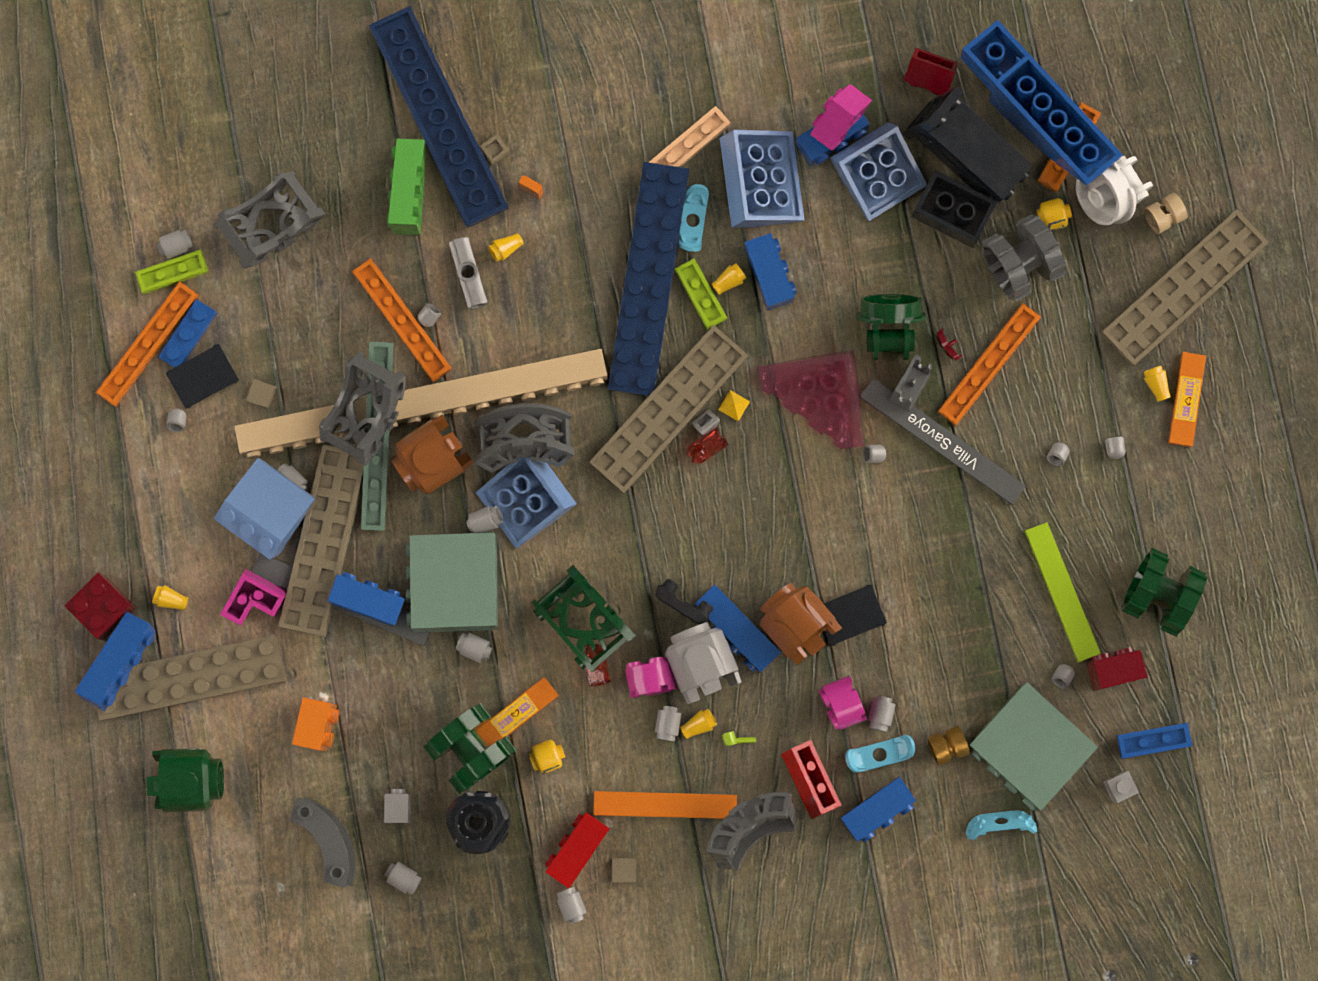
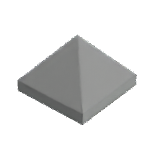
M708 409L694 420L691 425L702 435L714 432L720 419Z

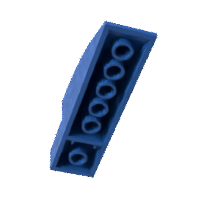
M999 20L995 21L962 49L960 59L991 91L989 102L1039 150L1086 186L1123 156Z

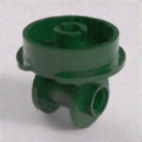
M877 294L860 299V311L856 313V319L872 323V330H867V352H872L873 360H878L879 352H889L890 350L902 352L903 360H909V352H914L915 333L914 329L909 330V323H916L926 319V313L922 312V299L920 297L905 294ZM903 323L902 329H879V324Z

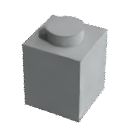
M1122 771L1102 781L1112 803H1119L1139 793L1129 771Z
M391 789V794H385L384 823H410L411 794H405V789Z

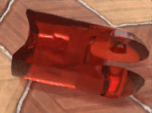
M716 427L690 444L686 454L687 456H693L691 459L692 463L701 464L729 445L726 439L722 438Z
M596 644L595 655L603 650L599 644ZM587 646L584 652L589 659H592L594 657L592 648ZM607 659L597 666L593 673L586 667L589 687L611 683Z

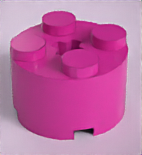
M666 657L649 659V664L647 662L640 663V661L626 664L627 669L625 672L630 698H639V695L643 694L646 696L657 695L677 689L676 680Z
M849 675L823 685L822 689L818 690L826 708L830 707L827 714L835 730H842L867 720L864 715L863 705L856 689H853L851 685L853 682Z

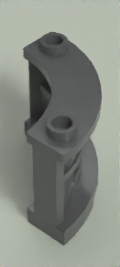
M294 171L276 174L272 179L273 181L256 196L235 208H227L219 213V218L214 223L216 229L219 228L239 255L241 258L239 263L244 269L267 260L268 254L275 252L276 249L280 253L296 242L294 240L295 236L300 235L299 233L302 231L307 233L324 217L325 212L321 207L317 208L295 178L296 174ZM287 184L295 194L290 203H288L290 198L288 190L286 195H280V191ZM298 201L302 203V205L305 207L307 211L296 206ZM261 210L284 211L279 222L280 234L276 235L269 230L263 229L255 230ZM291 213V215L289 216V220H294V223L290 226L285 225V221L288 215ZM240 221L241 225L235 226V228L239 231H246V233L237 234L230 224ZM257 236H267L268 241L262 243L260 242L261 237ZM247 239V244H248L249 250L247 249V247L245 246V244L242 242V240Z
M362 352L350 358L346 364L345 379L340 395L331 412L319 425L320 440L328 442L357 458L360 464L366 466L383 445V442L380 440L387 429L391 431L399 412L395 409L398 400L401 401L404 397L406 375L399 371L395 374L366 359ZM371 393L372 402L378 414L376 418H366L358 423L355 401ZM370 423L372 426L370 430L367 431L368 428L364 427ZM340 424H342V428L337 432L344 433L350 430L342 439L333 434ZM353 438L357 446L350 444L348 441Z
M516 404L498 408L484 414L474 421V426L477 427L478 454L474 456V463L491 473L501 467L518 462V458L531 457V461L545 462L561 467L574 456V448L571 447L569 420L571 419V413L549 405ZM527 423L538 430L531 433L528 438L518 439L515 435L508 434L516 425Z
M772 792L759 795L760 797L753 798L747 802L745 800L730 810L723 821L716 826L707 845L706 853L714 857L716 866L739 870L746 853L756 842L770 834L794 832L799 810L794 807L791 801V793Z
M306 797L304 799L297 798L290 820L307 829L318 842L324 859L323 881L343 888L347 885L353 886L356 873V857L347 829L332 811L324 805Z

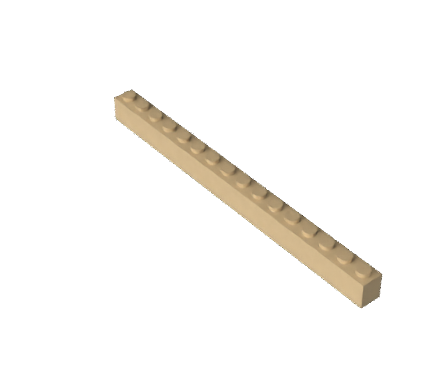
M602 349L407 389L404 392L403 400H398L395 410L399 414L392 429L397 428L400 423L407 422L408 425L421 423V419L430 417V420H434L441 415L444 416V414L452 412L453 415L465 414L467 409L471 408L485 410L490 408V404L508 405L513 403L512 400L521 398L522 401L532 400L536 398L535 395L542 393L545 396L558 394V390L567 388V391H575L581 389V385L590 384V386L602 385L604 380H608ZM367 398L355 401L358 423L366 419ZM334 405L234 426L239 453L242 456H247V459L260 457L261 453L270 451V454L283 452V448L292 446L293 449H300L306 447V443L316 442V444L327 443L320 440L319 425L328 416ZM340 424L333 434L342 439L350 430L344 433L337 432L342 428V424Z

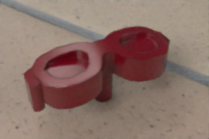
M944 328L937 332V340L950 359L957 361L963 357L958 355L951 347L957 343V340L953 339L948 343L943 333Z

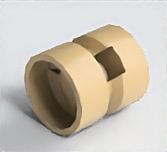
M1173 192L1163 197L1160 203L1154 202L1144 208L1145 218L1156 234L1169 229L1171 223L1176 225L1188 218L1184 203Z

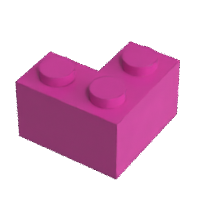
M851 84L845 89L839 88L835 95L831 96L824 104L823 108L826 110L823 115L820 113L812 123L815 127L810 135L833 151L843 141L852 125L862 117L872 100Z
M245 568L220 615L240 626L252 606L274 617L287 590Z

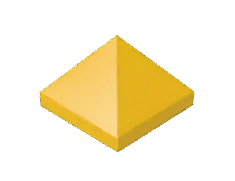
M730 390L718 410L739 421L750 401Z

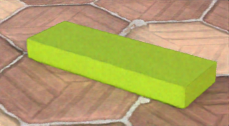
M200 249L136 271L135 274L141 292L145 295L177 284L179 281L183 282L209 273L203 252Z
M695 258L674 269L707 330L713 325L717 326L728 320Z

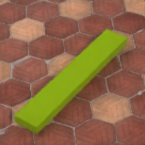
M1048 522L1024 531L1077 663L1101 654Z

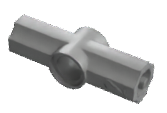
M458 238L449 242L468 309H477L487 305L488 302L469 238ZM466 269L474 270L472 277L464 278L462 276Z

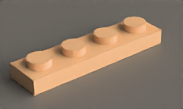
M715 106L649 161V163L682 167L731 126V122Z

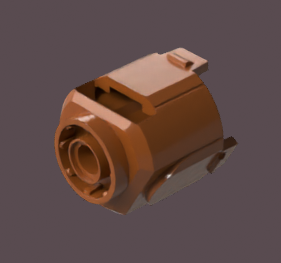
M443 415L434 420H429L395 443L394 451L396 455L390 459L411 492L419 488L422 493L430 494L465 472V469L473 464L467 452L459 457L455 456L454 453L462 445L453 432L442 436L440 433L449 426Z
M789 583L760 608L765 614L761 619V627L788 659L791 658L796 665H799L807 657L803 648L813 656L826 645L820 637L822 632L827 629L833 635L842 629L833 614L809 587L801 586L796 589L792 583Z

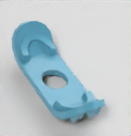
M694 184L687 188L678 245L689 252L700 251L702 245L709 191L704 185ZM690 214L696 215L699 218L698 226H689L686 222L687 216Z
M902 735L887 741L847 750L845 759L847 766L852 772H864L910 759L915 753V744L909 735ZM882 748L886 751L887 757L884 761L879 762L873 758L875 749Z
M1024 811L987 813L977 815L969 822L966 836L970 840H975L979 835H986V832L1018 828L1021 831L1029 830L1034 834L1037 832L1036 823L1032 820V816ZM998 818H1005L1008 820V822L1005 824H997L995 820Z

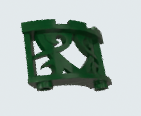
M572 565L566 570L568 575L538 601L534 599L531 603L535 607L533 613L542 622L546 619L577 655L574 659L583 670L587 667L593 673L597 666L626 641L629 642L636 635L609 605L604 607L607 602L579 570ZM584 594V599L581 602L572 600L573 597L578 600V596ZM559 599H563L562 604L557 601ZM593 603L596 604L589 618L592 630H577L568 627V610L570 605L584 608ZM551 606H556L554 611H547ZM599 616L605 619L603 623H598L602 629H598L596 626V618ZM559 617V627L551 618ZM621 633L611 643L606 645L604 641L605 638H609ZM568 637L579 639L576 647ZM593 640H599L603 650L592 659H589L584 652V648L591 646L592 651L595 652L596 645Z

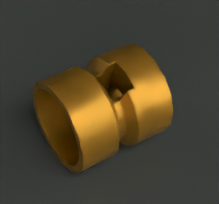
M959 726L948 729L945 732V736L937 733L927 737L929 748L938 766L951 762L952 756L961 758L970 754L966 739Z

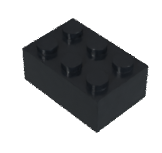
M935 170L914 209L912 218L974 248L997 201Z

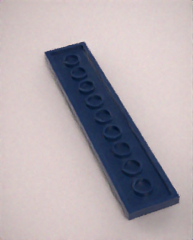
M408 6L370 24L369 28L466 227L470 228L508 210L509 207L411 7Z
M643 162L608 390L650 396L655 390L689 168Z

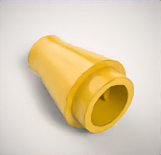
M515 233L492 241V244L488 246V250L496 262L504 261L520 246L524 245L521 236Z
M735 263L732 266L729 265L717 280L712 283V286L720 295L743 284V280L747 277L738 264Z
M1161 365L1143 372L1145 375L1143 379L1155 395L1157 402L1171 397L1166 370H1163Z
M158 585L152 603L157 604V607L185 611L189 597L178 593L166 585L163 587Z
M701 709L680 728L685 738L688 739L692 736L712 731L717 722L709 709L704 711Z

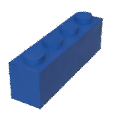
M713 585L694 604L695 607H698L701 601H706L713 607V611L709 615V622L713 625L711 629L718 628L723 631L725 638L730 642L728 644L730 650L736 656L740 653L746 659L744 664L753 673L756 670L761 673L781 653L716 585Z
M126 612L76 688L75 693L82 700L105 712L107 707L111 706L115 701L119 688L128 681L132 668L139 664L145 648L153 642L156 631L151 624Z

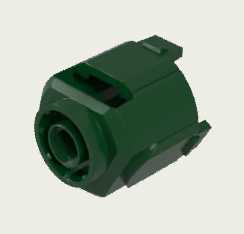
M198 748L152 751L154 760L159 762L158 775L146 777L147 796H156L155 809H162L164 813L208 811L213 806L214 800L222 799L224 793V767L221 758H212L206 749Z

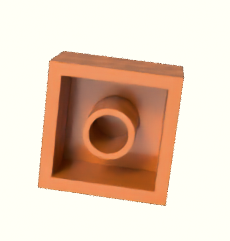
M303 697L292 745L320 751H327L328 747L331 748L334 739V733H331L333 724H337L340 712L336 710L337 705Z

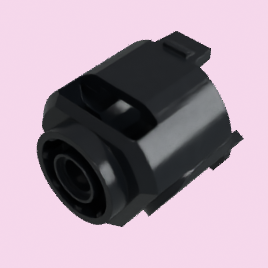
M488 791L466 792L462 796H458L448 807L445 816L446 826L456 846L469 854H484L497 849L507 838L511 827V814L508 806L499 796L488 793ZM470 820L473 821V823H474V825H475V829H473V828L470 826V824H469V821H470Z

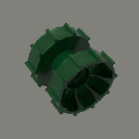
M1151 548L1135 572L1121 606L1123 608L1122 611L1139 619L1150 603L1164 609L1159 624L1161 626L1160 630L1177 637L1185 629L1186 624L1195 612L1208 577L1205 576V572L1189 566L1178 582L1165 576V570L1170 559L1167 558V554Z
M481 703L458 716L427 741L424 746L434 761L452 750L463 764V767L449 779V782L459 795L490 774L517 751L506 736L490 747L482 740L476 731L486 724L491 716Z

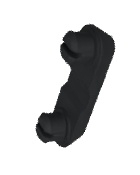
M666 579L663 585L657 586L656 597L697 625L710 621L709 615L713 611V607L706 601H701L698 607H694L686 601L681 602L674 594L678 584L671 579Z

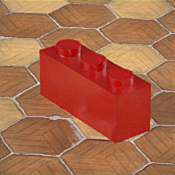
M811 740L781 754L811 820L841 806Z
M587 812L584 816L581 814L577 816L572 824L575 829L569 836L566 833L558 844L561 850L557 855L552 853L545 863V866L548 867L546 873L567 888L571 887L610 829Z

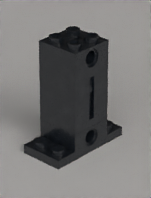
M957 86L931 99L902 135L908 140L915 137L972 189L998 203L1004 199L1008 200L1015 192V185L1018 182L1022 183L1029 176L1030 172L1028 170L1032 164L960 99L964 92Z

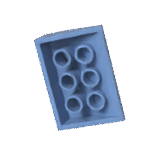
M732 130L720 138L731 227L752 228L802 222L805 220L792 131Z

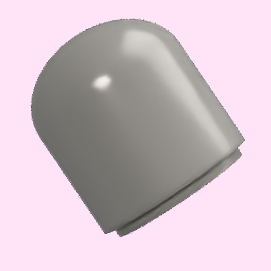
M426 303L418 314V321L425 327H431L440 317L441 312L436 306Z
M177 408L170 410L166 423L167 429L172 432L183 431L186 425V413Z
M1112 437L1105 440L1108 457L1119 459L1125 455L1126 449L1123 437Z
M1061 442L1053 444L1047 455V460L1055 466L1064 465L1070 452L1068 446Z
M880 444L866 445L863 449V459L866 463H881L886 458V449Z
M1061 664L1057 667L1051 680L1059 688H1068L1075 672L1071 666Z

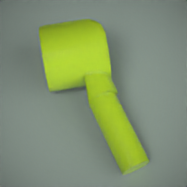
M734 731L722 734V740L726 746L756 743V737L736 738Z

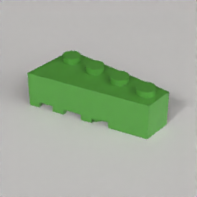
M397 138L396 146H392L394 168H391L390 171L392 189L389 191L390 208L387 216V226L391 228L393 234L421 235L427 148L425 140Z

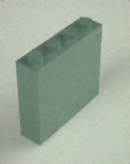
M495 533L410 536V543H406V556L410 557V566H406V578L410 580V589H406L407 603H411V612H407L406 620L407 626H411L413 633L498 630L497 538Z
M1028 682L1020 686L968 744V747L971 749L970 755L978 762L982 759L988 765L986 769L994 777L998 778L1000 776L1006 781L1004 786L1013 794L1018 792L1024 798L1022 802L1032 811L1034 809L1041 811L1098 748Z

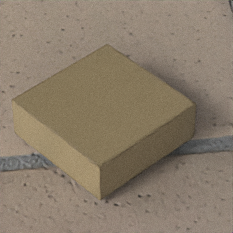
M498 133L479 145L480 150L491 166H494L511 154Z
M254 379L246 401L269 409L277 387Z
M612 858V883L636 882V858Z

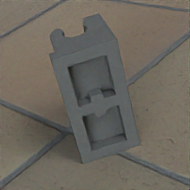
M916 354L889 401L910 412L931 375L929 372L932 369L930 363L926 367L921 365V357Z

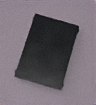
M220 344L214 345L207 351L166 372L185 409L191 408L192 405L239 381Z
M866 585L861 589L824 603L842 627L840 631L833 635L827 629L824 631L830 646H835L837 643L879 626H884L887 623L872 585Z

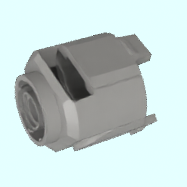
M708 622L670 637L673 645L667 648L665 655L680 693L684 695L687 704L700 700L697 688L701 687L705 696L721 690L720 679L724 677L730 687L741 683L738 673L739 669L721 629H710Z

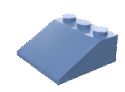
M889 122L830 157L840 178L868 221L927 186L899 128Z
M531 457L518 458V462L507 465L475 492L486 507L497 506L500 509L503 523L499 526L516 549L561 518L576 505V502L550 466L545 462L531 461Z
M257 458L225 499L213 519L271 560L281 554L316 498L265 461Z

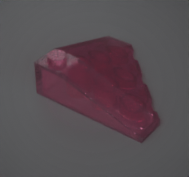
M854 350L758 366L762 391L768 395L773 393L782 400V406L795 415L797 412L809 420L807 423L821 435L825 432L835 440L833 444L840 449L864 446Z

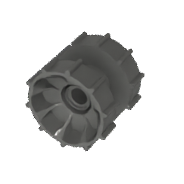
M1031 214L1016 222L1018 225L1017 234L1021 243L1014 247L1005 240L1003 235L998 236L994 234L981 241L982 254L988 265V270L1008 299H1014L1015 302L1031 294V283L1027 277L1028 272L1035 269L1043 277L1044 281L1050 280L1051 283L1066 275L1065 265L1067 264L1064 261L1060 246L1057 244L1049 227L1045 225L1038 215L1033 217Z

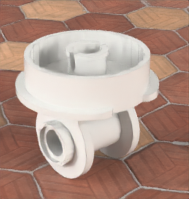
M1125 156L1121 157L1088 186L1078 179L1076 180L1078 201L1087 216L1094 222L1106 226L1113 223L1122 224L1131 219L1135 212L1136 204L1149 196L1147 191L1153 187V184L1148 182L1143 185L1132 167L1137 162L1135 156L1126 159Z

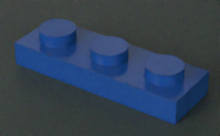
M196 299L158 358L174 368L186 362L217 315V312Z
M1188 723L1116 735L1121 759L1192 746Z

